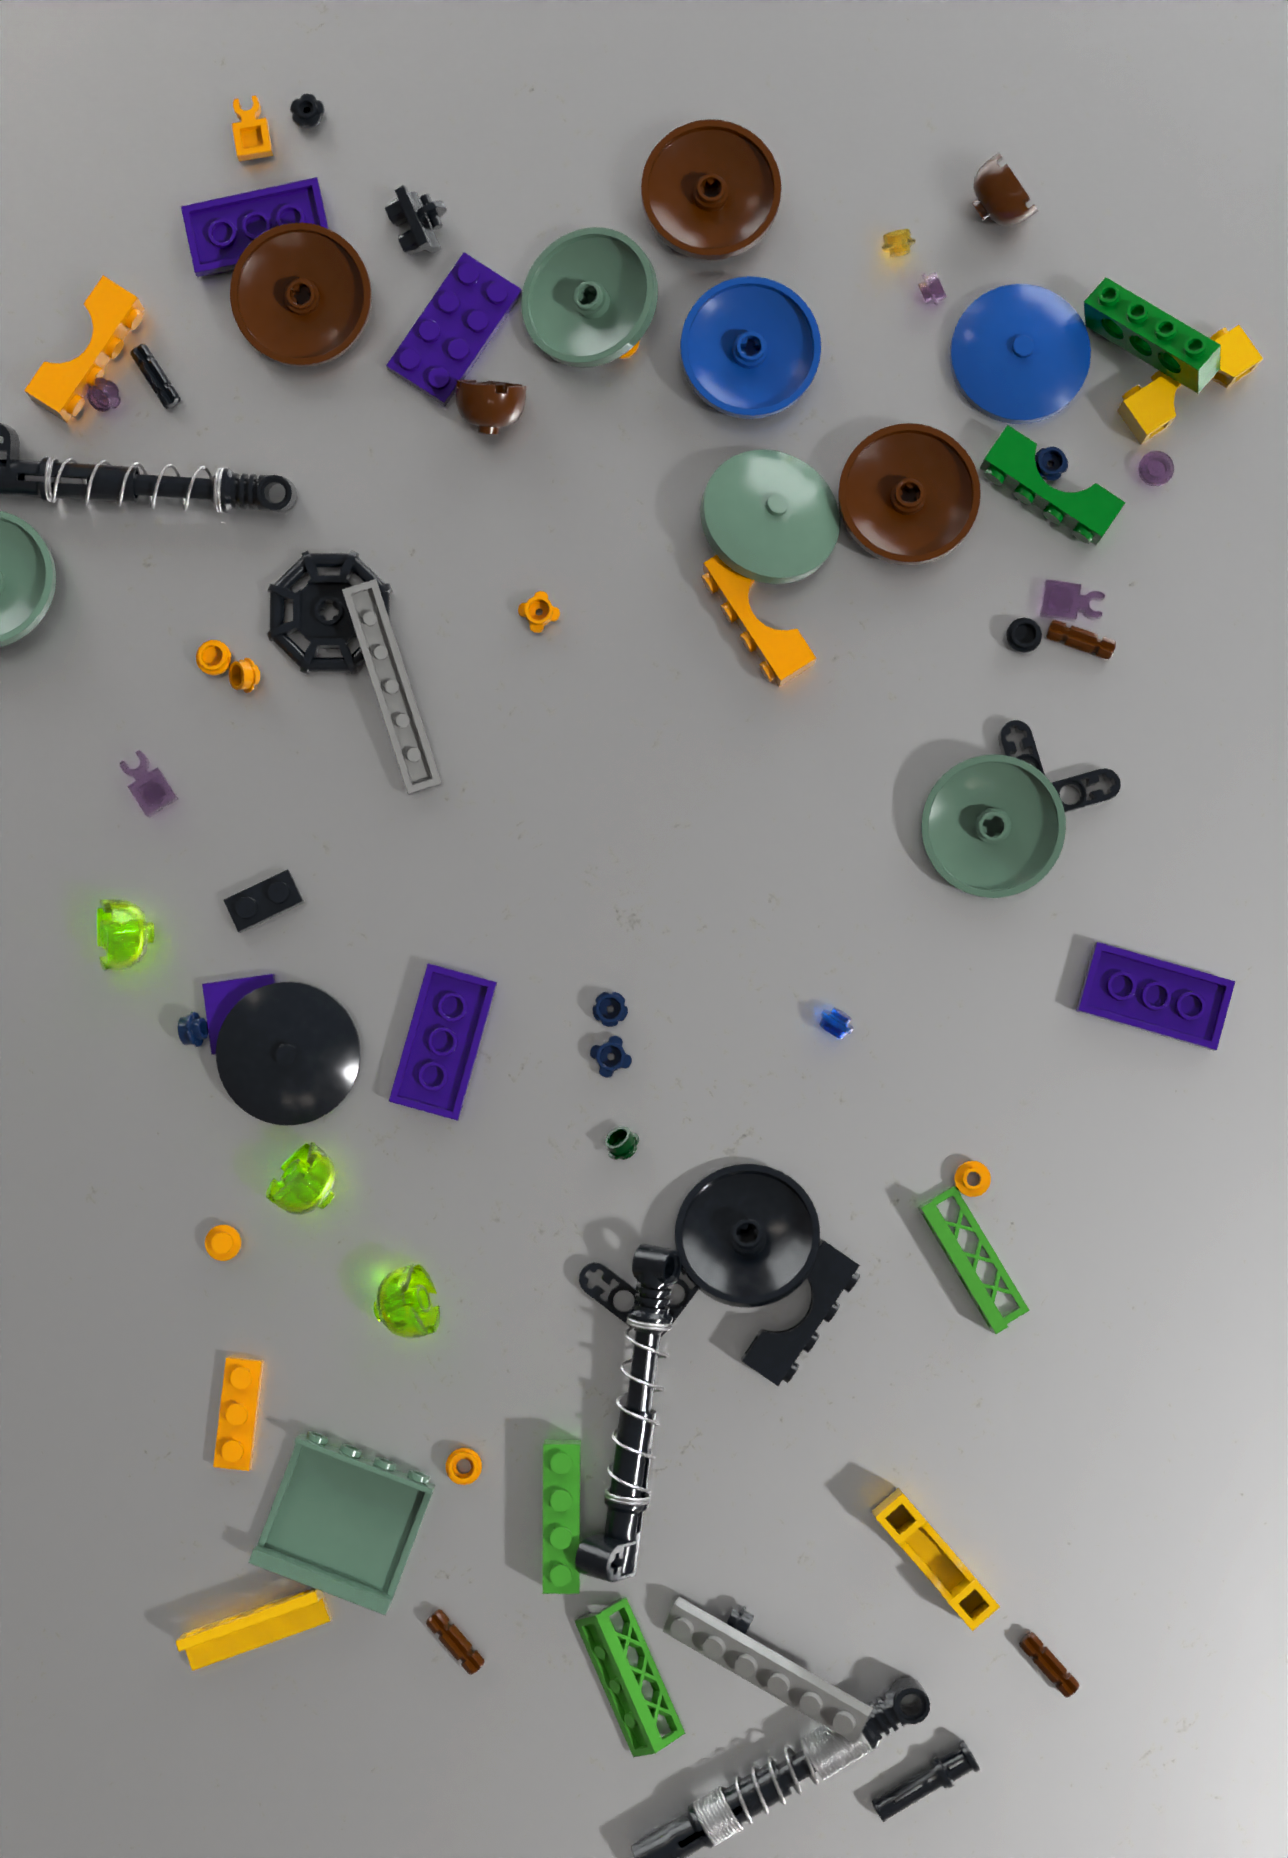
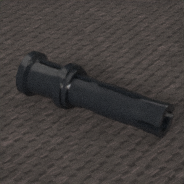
M962 1740L959 1742L958 1748L941 1758L938 1756L932 1758L933 1761L930 1762V1767L904 1781L881 1797L872 1800V1804L883 1822L887 1821L891 1816L942 1786L945 1789L952 1788L954 1781L972 1770L976 1773L981 1769L966 1742ZM960 1760H964V1762L960 1763L952 1769H949L950 1766L954 1765ZM935 1775L937 1776V1778L928 1782V1779L932 1778ZM918 1785H922V1787L905 1796L904 1798L900 1799L899 1801H895V1799L912 1790L913 1788L917 1787Z

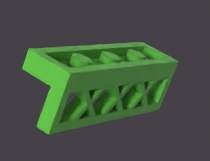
M952 1186L917 1207L992 1333L998 1334L1008 1328V1323L1030 1311L956 1186ZM951 1196L959 1207L956 1223L945 1221L936 1206ZM963 1215L970 1227L961 1225ZM949 1226L955 1227L954 1233H952ZM960 1228L972 1231L976 1235L978 1241L975 1254L962 1250L957 1241ZM981 1247H983L989 1258L979 1256ZM967 1257L973 1258L972 1265ZM978 1260L990 1262L995 1267L996 1275L993 1285L982 1283L976 1273ZM1000 1277L1007 1289L998 1287ZM986 1288L992 1289L991 1295H989ZM997 1291L1011 1294L1018 1308L1002 1317L994 1303Z
M627 1598L618 1599L600 1611L585 1614L576 1619L575 1624L632 1756L638 1757L655 1754L684 1735L685 1731ZM618 1610L624 1622L622 1634L615 1631L609 1618L610 1615ZM628 1646L635 1648L639 1658L636 1668L629 1664L626 1657ZM643 1680L650 1682L653 1695L651 1702L645 1700L641 1692ZM658 1714L665 1716L671 1730L663 1737H661L656 1726Z

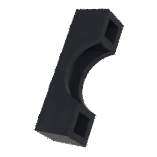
M821 1239L817 1260L807 1277L811 1288V1302L807 1313L800 1322L791 1328L781 1331L760 1329L741 1357L742 1362L777 1386H779L782 1380L788 1383L799 1368V1364L795 1361L802 1350L808 1353L818 1340L820 1335L815 1331L821 1322L825 1320L829 1323L839 1309L840 1304L836 1300L842 1291L845 1290L849 1293L858 1281L860 1274L856 1271L860 1265Z

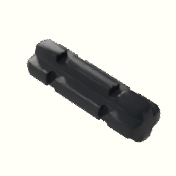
M140 344L132 349L130 352L137 366L140 367L139 369L155 394H158L157 397L164 408L169 409L177 405L181 400L175 388L171 386V382L157 360L153 359L154 356L148 346Z

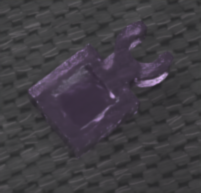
M1046 579L1043 588L1040 617L1075 622L1077 613L1081 612L1087 619L1098 620L1102 617L1103 612L1092 610L1090 608V601H1103L1105 594L1100 591H1092L1087 595H1081V584Z
M138 750L135 753L140 759V765L136 769H130L124 760L120 762V767L125 774L135 778L136 781L127 787L145 815L149 818L179 798L158 767L149 772V759L143 752Z

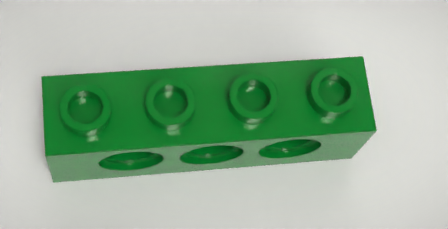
M1107 277L1084 301L1086 327L1197 394L1201 392L1220 370V344Z

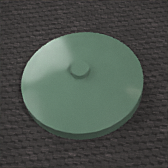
M600 227L584 228L570 232L554 241L539 255L526 277L521 301L525 327L535 344L549 357L562 364L584 368L609 363L633 348L647 331L653 319L658 300L656 273L644 251L631 238L621 232Z
M752 450L733 456L714 472L701 499V525L712 550L732 570L758 582L785 584L808 577L827 560L838 539L840 514L830 487L822 476L807 463L783 452Z
M0 511V647H3L26 636L44 618L55 593L56 569L52 554L38 532L21 518Z
M993 754L973 757L947 771L932 788L922 814L923 844L934 868L954 887L980 897L1000 898L1012 896L1037 884L1055 865L1065 840L1066 817L1064 807L1057 790L1050 780L1031 764L1006 755Z

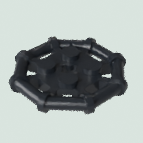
M350 551V553L303 552L301 553L302 557L279 580L268 587L267 591L270 593V631L267 633L269 641H274L300 667V672L302 673L350 672L354 674L358 672L357 668L365 660L360 646L353 653H351L347 646L357 638L342 589L353 586L348 581L353 572L363 582L376 579L388 617L390 618V593L392 588L389 583L385 584L359 558V553L355 551ZM317 568H341L340 575H319ZM308 572L311 577L307 582L308 584L297 593L291 591L290 588ZM284 600L293 602V621L284 623ZM327 603H333L334 609L339 610L338 615L333 616V620L327 621L325 616L320 615V610L326 609ZM298 630L310 642L306 652L289 637L290 634ZM319 648H340L343 657H317Z

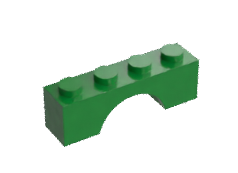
M1007 425L980 466V469L985 471L984 476L996 485H1002L1003 483L1014 491L1013 495L1027 505L1033 503L1042 509L1043 515L1051 522L1056 524L1062 522L1073 530L1072 534L1080 541L1087 544L1092 542L1097 545L1126 502L1097 483L1079 492H1063L1051 487L1042 479L1036 467L1035 452L1037 444Z

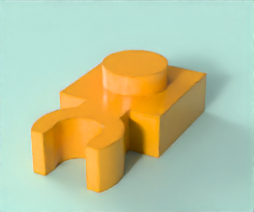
M256 95L252 96V108L246 111L241 109L238 98L233 100L235 114L242 121L232 123L239 162L273 156L266 117L258 119L261 114V105Z

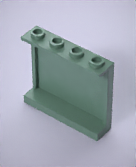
M308 1431L307 1435L300 1434L295 1439L294 1443L296 1445L259 1542L253 1549L248 1563L386 1615L436 1485L429 1483L430 1477L421 1472L409 1470V1473L406 1474L395 1470L396 1464L387 1459L376 1457L372 1461L361 1457L362 1451L353 1446L342 1444L341 1448L327 1444L328 1438L319 1433Z

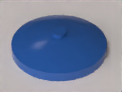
M747 276L733 278L721 282L706 291L689 311L682 329L680 341V357L683 371L695 393L715 410L743 419L769 417L795 404L811 385L821 356L820 332L810 308L790 288L774 280L762 277Z
M1029 284L1001 286L977 298L960 317L950 345L952 375L964 398L987 417L1010 424L1035 423L1048 419L1062 411L1071 403L1081 389L1087 377L1091 360L1090 339L1085 324L1077 311L1058 294Z

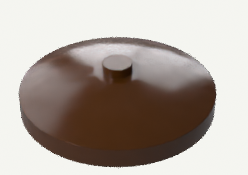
M714 119L699 120L676 128L662 138L655 146L643 170L641 198L649 225L666 245L691 258L721 260L747 251L766 235L779 209L781 178L772 153L754 133L732 122Z
M289 223L267 230L245 248L232 274L230 302L234 319L240 331L257 351L267 358L284 365L312 367L338 358L356 343L364 331L370 316L372 289L369 275L362 259L352 245L343 237L320 225Z
M914 423L897 424L872 433L860 442L850 454L840 477L838 505L847 531L865 551L889 563L920 565L944 557L954 550L967 536L979 510L980 482L972 459L954 438L927 425Z

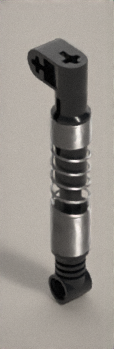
M903 1677L896 1680L890 1690L884 1693L885 1699L882 1700L879 1696L876 1698L877 1704H874L873 1701L868 1703L873 1710L856 1744L824 1725L816 1728V1730L813 1729V1732L810 1731V1734L807 1733V1736L804 1735V1737L800 1738L802 1751L796 1754L791 1748L785 1746L784 1756L786 1760L782 1763L769 1756L768 1764L760 1769L752 1766L750 1775L743 1779L736 1776L735 1784L730 1787L719 1786L718 1789L715 1788V1791L712 1790V1793L709 1792V1795L706 1794V1796L690 1804L685 1814L633 1844L631 1850L634 1857L686 1858L703 1847L712 1848L715 1845L717 1846L724 1839L727 1840V1837L730 1838V1835L733 1836V1834L743 1830L744 1822L747 1821L752 1825L751 1818L761 1812L768 1815V1808L779 1801L785 1805L784 1798L792 1794L790 1787L793 1786L795 1791L801 1795L802 1790L799 1782L809 1776L813 1783L818 1785L815 1772L819 1774L822 1780H825L832 1776V1774L835 1775V1772L838 1773V1770L841 1771V1769L851 1765L860 1757L867 1755V1753L870 1754V1751L873 1752V1750L878 1748L879 1741L883 1739L881 1734L885 1732L889 1736L891 1734L889 1729L899 1730L897 1726L899 1723L904 1727L907 1724L922 1722L930 1711V1701L924 1688L913 1678ZM915 1694L918 1696L913 1706H901V1701L906 1695ZM787 1750L793 1755L789 1758Z

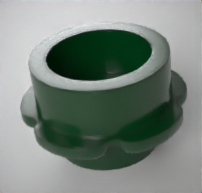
M625 1126L615 1128L605 1139V1146L609 1151L608 1156L615 1160L619 1158L624 1160L633 1156L639 1143V1136L636 1133H632Z

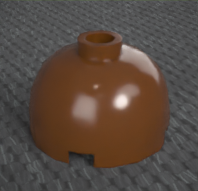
M997 153L978 170L974 178L973 189L977 200L972 204L983 220L990 216L998 225H1017L1038 212V209L1035 205H1032L1030 208L1026 206L1025 203L1030 200L1028 194L1007 163L1002 167L998 165L1003 158L1000 153Z
M456 380V406L466 422L478 426V433L499 434L500 427L511 426L518 421L523 413L527 386L497 381L477 382L476 384V380Z

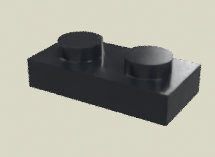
M288 869L223 900L239 933L305 903Z

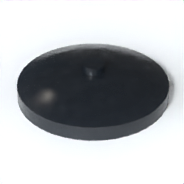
M301 982L273 983L258 988L243 997L226 1016L216 1045L218 1073L229 1096L241 1109L251 1116L276 1125L305 1124L331 1112L350 1092L357 1078L361 1061L359 1034L352 1017L345 1007L328 992Z
M733 1165L709 1174L688 1193L676 1219L675 1244L677 1251L681 1254L684 1272L690 1281L705 1295L730 1306L760 1307L787 1297L809 1276L819 1253V1219L809 1195L790 1176L763 1165Z

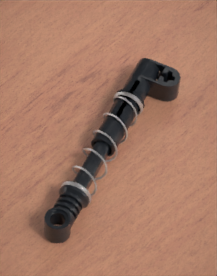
M0 423V436L4 439L3 443H0V451L7 453V459H0V494L37 496L43 501L53 503L58 498L84 499L86 505L89 500L117 501L119 507L122 502L136 503L139 496H149L152 509L155 506L156 497L182 498L185 511L188 508L189 499L211 500L218 513H228L232 509H237L239 505L241 509H247V506H249L250 510H255L257 506L258 510L284 512L292 508L296 502L297 491L294 484L287 478L279 475H259L257 479L256 474H251L250 478L248 474H242L240 478V475L233 473L230 468L219 467L212 477L210 471L205 466H201L195 471L193 477L189 478L180 477L179 472L172 464L166 465L161 470L159 476L147 475L145 468L139 462H135L128 467L112 466L106 460H101L97 465L80 464L73 458H68L65 462H59L56 457L52 456L44 457L41 461L19 460L20 442L18 434L10 426ZM137 465L140 466L141 469H142V471H143V473H144V475H141L140 472H139L138 467H134V466H137ZM171 467L177 477L163 476L167 468ZM204 469L210 479L196 478L200 470ZM25 475L44 476V482L25 481ZM61 477L78 478L82 480V484L61 483ZM275 484H281L285 489V497L279 503H273L269 498V491Z
M642 1244L637 1248L632 1261L633 1275L637 1282L641 1284L636 1285V1291L640 1293L635 1294V1300L639 1302H635L633 1308L628 1311L626 1321L631 1327L625 1331V1336L634 1344L632 1358L626 1360L620 1366L621 1371L630 1379L628 1392L616 1399V1404L620 1408L618 1428L612 1433V1438L616 1442L614 1462L607 1467V1472L612 1477L611 1486L604 1490V1503L608 1507L605 1532L583 1539L575 1557V1566L579 1573L609 1582L620 1581L636 1575L643 1513L649 1508L651 1496L648 1493L652 1492L647 1489L650 1460L656 1458L654 1455H651L654 1427L660 1425L658 1421H655L656 1411L651 1409L653 1393L665 1390L663 1387L655 1385L658 1358H667L669 1356L667 1353L659 1351L661 1333L672 1329L673 1316L669 1313L670 1308L666 1306L671 1303V1298L667 1296L672 1295V1289L668 1287L673 1286L677 1282L682 1269V1258L679 1251L648 1244ZM632 1329L636 1330L635 1340L628 1336V1332ZM632 1362L631 1372L628 1374L625 1372L624 1366ZM627 1396L626 1405L621 1406L620 1399Z

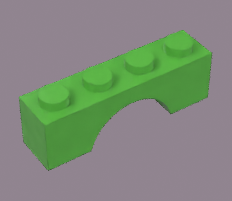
M545 1440L543 1443V1594L580 1593L581 1573L576 1569L575 1557L580 1545L581 1440Z

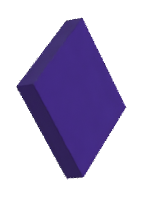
M274 974L202 984L211 1055H216L218 1035L231 1009L252 991L276 983Z

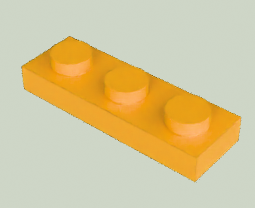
M236 1357L226 1358L213 1467L250 1471L252 1468L264 1360Z

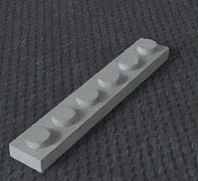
M374 579L342 589L407 793H414L442 784L377 580Z
M678 1597L674 1602L662 1630L664 1633L856 1744L873 1710L872 1707L683 1598Z

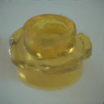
M909 229L892 231L883 235L884 245L882 250L890 252V257L904 256L911 252L910 247L916 243V239L911 237Z

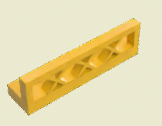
M311 1587L185 1632L175 1642L179 1652L186 1651L191 1669L194 1671L328 1623L332 1620L323 1591Z

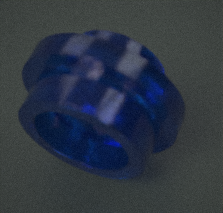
M834 1007L832 1011L826 1009L822 1011L821 1016L823 1018L819 1025L833 1036L843 1039L847 1033L851 1034L854 1030L850 1024L852 1018L840 1009Z

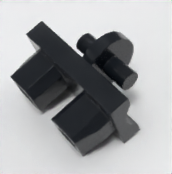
M404 185L396 189L395 192L398 198L388 204L385 210L394 225L399 226L406 221L409 222L411 229L398 236L402 250L409 255L421 252L424 249L431 253L440 250L441 246L434 230L440 229L443 226L440 217L447 210L444 202H432L429 194H424L419 198L417 192H408Z

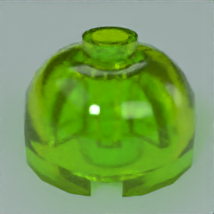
M100 899L99 903L102 908L97 909V943L106 952V956L99 957L101 967L104 971L131 968L138 964L145 956L147 944L154 943L153 922H146L144 912L134 903L121 899Z
M311 1142V1145L305 1143L281 1166L280 1169L284 1172L280 1181L278 1182L273 1178L266 1192V1198L288 1213L302 1215L312 1212L317 1207L324 1209L335 1195V1192L332 1190L336 1181V1169L333 1161L314 1142Z
M412 1264L388 1273L382 1279L377 1290L376 1301L373 1305L375 1316L378 1321L382 1322L396 1336L407 1339L419 1338L436 1332L439 1327L440 1307L432 1306L429 1293L437 1294L430 1275L423 1266L419 1264L414 1266Z

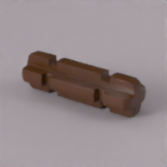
M1052 620L1046 635L1048 639L1058 643L1061 640L1065 641L1064 645L1090 654L1091 652H1096V656L1104 659L1112 657L1116 647L1115 640L1104 636L1100 639L1098 634L1073 625L1070 628L1066 627L1067 623L1058 620Z
M442 1610L435 1611L427 1619L426 1625L434 1634L438 1633L440 1635L438 1639L457 1661L459 1659L462 1661L461 1666L468 1674L476 1673L484 1665V1658L477 1650L473 1651L471 1649L472 1644L454 1624H449L450 1619Z
M1030 1632L1020 1641V1647L1029 1657H1033V1662L1052 1683L1056 1682L1055 1686L1065 1697H1070L1080 1687L1079 1682L1070 1672L1066 1673L1067 1669L1046 1646L1043 1647L1044 1643L1035 1633Z

